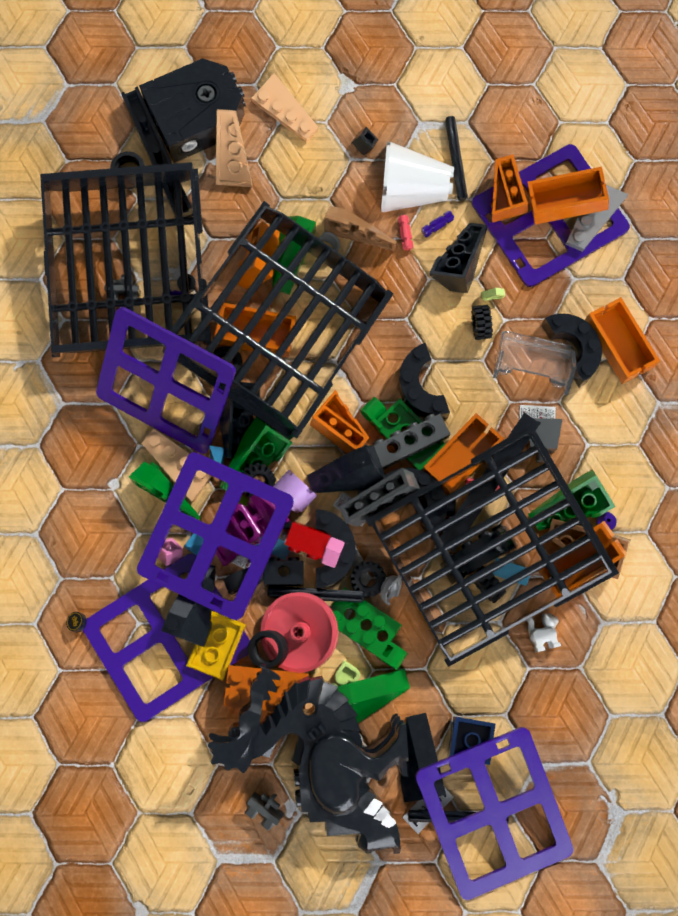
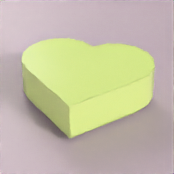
M493 288L481 292V299L483 301L505 297V290L502 288Z
M345 660L335 674V681L339 685L356 682L360 678L359 670Z

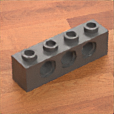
M431 414L424 418V422L417 424V422L407 426V430L403 432L398 430L390 434L389 439L384 441L379 439L372 443V445L375 447L384 470L448 439L450 432L441 414L436 416ZM429 429L431 436H424L421 430ZM404 438H413L414 444H406ZM394 445L397 448V452L390 453L387 447Z
M401 468L340 505L339 508L345 523L358 527L365 523L366 519L417 491L420 487L414 473Z

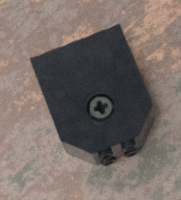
M202 58L155 78L154 81L151 80L139 85L145 104L173 163L216 145L217 109L236 111L239 126L241 125L245 115L244 107L246 104L243 99L245 96L242 88L236 85L237 80L234 73L229 72L227 66Z

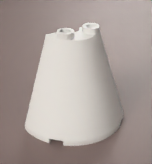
M387 142L381 212L447 201L448 194H452L453 183H450V177L454 175V166L395 143Z

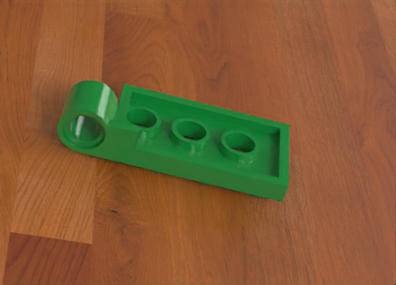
M373 397L360 409L361 414L386 440L390 438V434L398 430L401 432L402 428L417 422V424L423 422L401 399L386 411L385 406L376 397ZM390 414H395L398 417V421L391 423L387 417ZM429 429L421 430L424 436H431ZM404 438L406 444H414L413 438ZM441 441L406 458V460L415 469L422 470L444 447L445 443Z
M365 600L363 603L335 601L331 606V610L336 617L338 631L393 669L398 670L408 654L392 642L402 624ZM352 609L356 615L353 619L348 620L345 618V612ZM365 620H369L372 623L371 629L367 631L361 629V623ZM381 631L388 633V639L384 642L377 639V635Z

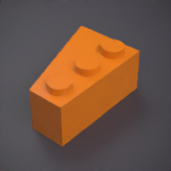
M514 154L495 159L492 223L528 213V202Z
M263 221L260 222L248 236L247 241L255 246L269 225ZM275 230L262 249L270 257L279 245L280 232L278 230ZM244 248L247 251L244 257L245 260L250 252ZM258 257L255 258L238 282V285L248 290L266 263ZM240 260L238 266H241L244 260ZM273 269L269 272V274L263 282L272 278L274 274Z
M335 390L312 416L310 426L344 452L349 453L367 445L369 436L357 419H354L349 412V408L342 402L338 392Z

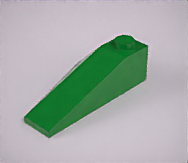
M288 216L311 234H315V221L301 216ZM281 232L278 239L279 245L285 238V235ZM291 241L277 262L287 268L301 249V246ZM305 256L293 272L297 276L303 264ZM273 269L274 274L272 288L275 286L279 278L282 276V274L276 271L275 269ZM288 280L280 292L290 295L294 283Z
M256 417L246 430L229 467L243 473L244 468H249L250 464L255 465V463H259L268 467L272 462L280 460L293 442ZM222 481L220 487L227 491L228 483Z
M143 462L130 474V480L139 488L166 503L174 486L160 471L161 468L153 462L150 464ZM184 498L180 511L202 521L200 515Z
M593 469L568 484L569 489L587 518L599 517L616 507ZM560 490L528 513V515L532 518L566 498ZM568 506L535 526L538 531L550 528L552 519L567 522L576 517L572 508Z
M405 669L338 686V690L349 699L348 703L358 714L355 717L358 723L410 689Z

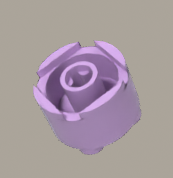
M290 470L273 486L294 498L292 510L296 513L299 511L302 513L317 497Z

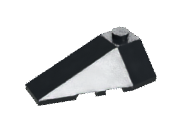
M364 445L307 475V478L314 493L367 490L385 479L386 476L375 447Z
M426 713L406 717L408 776L401 774L400 777L404 802L424 800L415 778L416 772L423 767L438 762ZM443 779L436 780L434 787L438 797L446 795Z

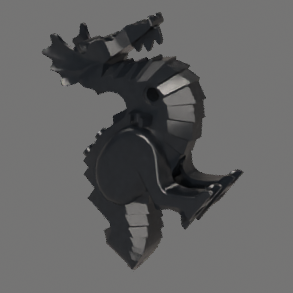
M259 663L261 671L256 673V678L251 682V699L240 709L239 722L231 724L228 736L215 733L209 734V738L212 741L208 743V747L212 750L213 754L211 764L222 763L226 770L237 768L242 773H245L252 759L262 755L270 758L276 743L284 735L290 733L297 734L298 739L291 758L297 764V769H293L295 787H299V789L295 790L297 808L301 807V812H308L310 822H324L327 836L356 834L357 846L366 854L392 848L393 854H400L401 845L397 824L387 805L369 787L366 777L381 781L389 768L395 765L403 776H408L406 723L400 720L398 713L393 714L390 720V727L385 734L373 745L364 746L359 733L361 730L355 718L358 714L348 703L349 699L338 690V685L324 680L322 676L313 678L307 676L298 681L294 679L291 685L283 690L280 701H276L271 713H267L263 721H261L263 701L271 700L268 691L277 692L273 680H280L281 678L274 671L267 669L265 663ZM306 703L313 704L310 709L303 708Z

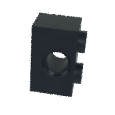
M270 557L264 569V586H304V562L300 561L298 557H289L288 561H280L278 557ZM281 567H287L290 570L287 576L283 577L278 574Z

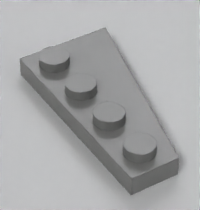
M606 185L609 196V209L578 216L566 245L583 252L629 194Z

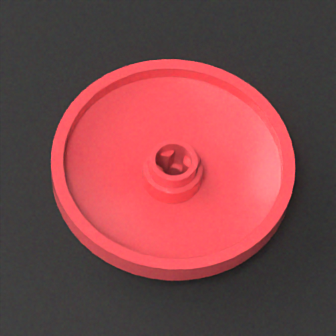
M295 592L283 595L268 607L262 619L261 631H277L287 641V657L278 666L286 671L304 673L315 670L329 660L338 642L336 617L328 604L313 594ZM263 638L261 640L263 648L272 661L278 655L277 643L272 638Z

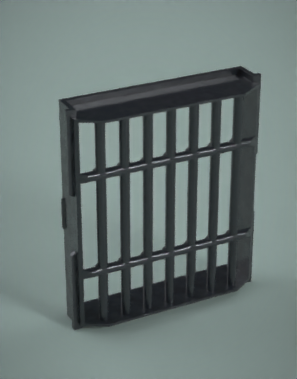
M192 162L40 174L45 243L44 268L45 276H47L52 357H60V353L106 351L108 341L98 342L96 309L107 308L110 336L115 316V307H126L134 312V306L145 305L146 319L154 322L152 305L164 304L165 329L170 331L173 327L171 303L182 302L184 312L196 295L189 294L184 225H194L199 291H204L207 286V281L203 279L200 234L203 232L198 168L194 169ZM191 180L193 217L184 218L181 183ZM174 184L176 218L165 219L162 185ZM155 185L157 220L146 221L144 186ZM128 187L137 188L139 220L136 222H128L125 188ZM118 188L120 222L109 224L107 189ZM90 190H99L102 223L98 225H90L88 195ZM50 191L62 192L64 226L60 228H52ZM81 191L83 225L72 227L70 192ZM177 226L181 295H170L166 227ZM158 227L163 295L152 297L147 228ZM139 229L144 297L133 299L128 230ZM121 230L126 298L114 300L110 231ZM102 232L106 301L96 302L91 240V233ZM84 233L88 301L84 303H77L72 236V234ZM54 235H65L69 291L68 304L57 305L53 247ZM207 293L201 303L209 308ZM78 310H89L91 342L79 343ZM70 311L72 344L60 345L58 312ZM201 312V320H202V319L204 318L205 314H203V313ZM191 317L184 325L185 335H178L186 340L192 334ZM210 323L196 343L210 344ZM128 326V339H125L123 349L159 347L162 345H160L161 342L148 335L147 338H136L135 328Z
M263 201L227 251L229 256L204 291H198L170 331L178 335L197 309L205 314V316L189 337V342L195 344L208 324L213 320L221 328L205 349L206 351L213 353L227 332L235 335L237 340L223 360L230 363L244 343L252 347L254 350L233 379L228 398L290 440L293 437L296 439L299 437L333 386L332 379L354 346L361 344L394 293L388 289L386 291L372 276L288 216L270 208V205ZM262 218L270 225L254 246L246 239ZM277 229L285 235V238L270 257L262 249ZM291 241H294L301 246V249L289 266L285 268L277 261ZM240 247H244L250 252L211 308H208L201 303ZM309 252L317 259L305 277L301 279L293 272L306 253ZM258 257L266 265L227 320L217 314L218 310L255 258ZM325 263L333 270L320 289L316 290L309 283L321 265ZM275 269L282 276L244 330L241 331L233 323L269 272ZM340 274L348 282L333 302L325 294ZM288 280L292 281L297 285V288L258 343L249 335ZM356 285L364 292L349 313L340 306L353 286ZM303 291H306L313 296V299L274 354L265 346ZM371 296L378 301V304L366 322L363 323L356 316ZM319 302L329 307V310L292 364H288L281 359ZM337 313L344 318V322L308 375H304L297 370L334 314ZM353 324L360 331L321 387L313 381L349 326ZM161 343L160 345L163 346L162 352L165 353L166 346ZM180 353L177 363L212 387L215 386L218 377L216 371ZM262 354L270 361L251 389L248 390L240 382L258 356ZM278 365L286 373L265 402L256 394L275 366ZM295 377L302 384L281 413L272 406L290 379ZM220 382L219 389L224 391L226 384ZM311 388L317 395L297 425H295L288 417L306 390Z
M532 424L471 459V464L429 488L423 486L366 519L369 527L373 526L445 654L446 658L444 661L448 667L509 634L510 628L537 615L552 605L559 607L619 574ZM528 436L531 438L534 444L533 447L497 467L492 458L493 456ZM540 454L545 462L544 464L511 483H506L502 473L533 455ZM485 461L490 470L489 472L425 509L419 501L420 498ZM549 470L555 479L554 482L519 502L516 500L512 493L513 490ZM495 478L500 489L433 526L428 515ZM560 488L566 499L527 519L522 510L523 508ZM505 495L510 507L450 541L443 543L438 534L439 532ZM412 503L417 513L384 531L380 521ZM568 506L572 508L576 517L540 537L537 536L533 529L534 525ZM516 514L521 524L453 561L448 552L450 549L510 515ZM420 520L423 522L427 529L425 532L397 548L393 547L389 539L390 537ZM579 524L582 525L586 535L548 555L543 544ZM524 531L527 533L531 542L465 579L462 577L458 568ZM431 537L437 548L404 566L399 555ZM592 542L597 553L561 573L558 572L553 562ZM536 549L541 557L540 561L477 596H473L468 587L469 585ZM441 555L447 566L414 584L409 573ZM602 559L608 570L571 590L568 589L563 580ZM544 567L548 569L552 578L487 614L482 612L478 605L479 603ZM452 573L457 582L456 584L426 601L423 600L419 590ZM557 585L562 595L499 630L493 631L489 621ZM461 590L467 601L434 619L428 608ZM471 608L477 619L444 637L438 626ZM482 626L487 635L486 637L455 654L453 653L449 643Z

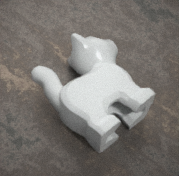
M551 613L542 614L544 628H535L532 617L526 620L528 622L529 638L534 645L535 652L544 651L545 647L543 645L545 642L548 643L549 649L561 646L557 640L555 629L559 623L557 616Z

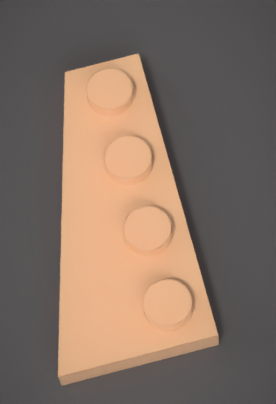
M275 73L251 98L255 105L306 143L318 131V126Z
M217 109L216 185L252 187V179L237 113L234 110Z
M153 428L142 442V445L171 479L176 482L189 453ZM202 471L196 472L186 494L192 503L212 478L211 475Z

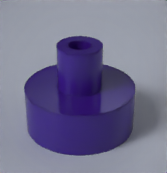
M606 512L596 518V526L605 521L611 530L615 528L617 523L615 516L610 512Z

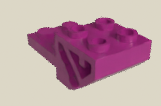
M256 495L251 496L246 506L241 503L237 505L226 529L227 533L252 545L260 543L275 511V504ZM287 518V520H286V522H285V525H286L288 522H290V520H289L288 518ZM222 546L218 547L216 555L223 566L229 565L240 556Z

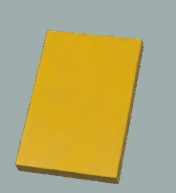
M212 611V629L205 647L195 644L186 666L224 681L228 665L232 662L246 624Z

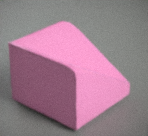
M171 537L165 540L158 558L168 566L183 557V548Z
M331 537L321 560L322 564L335 568L345 543Z

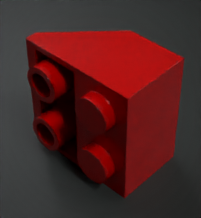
M293 522L284 545L289 546L288 550L299 553L302 551L307 553L306 557L318 560L319 558L322 559L331 535L298 522Z

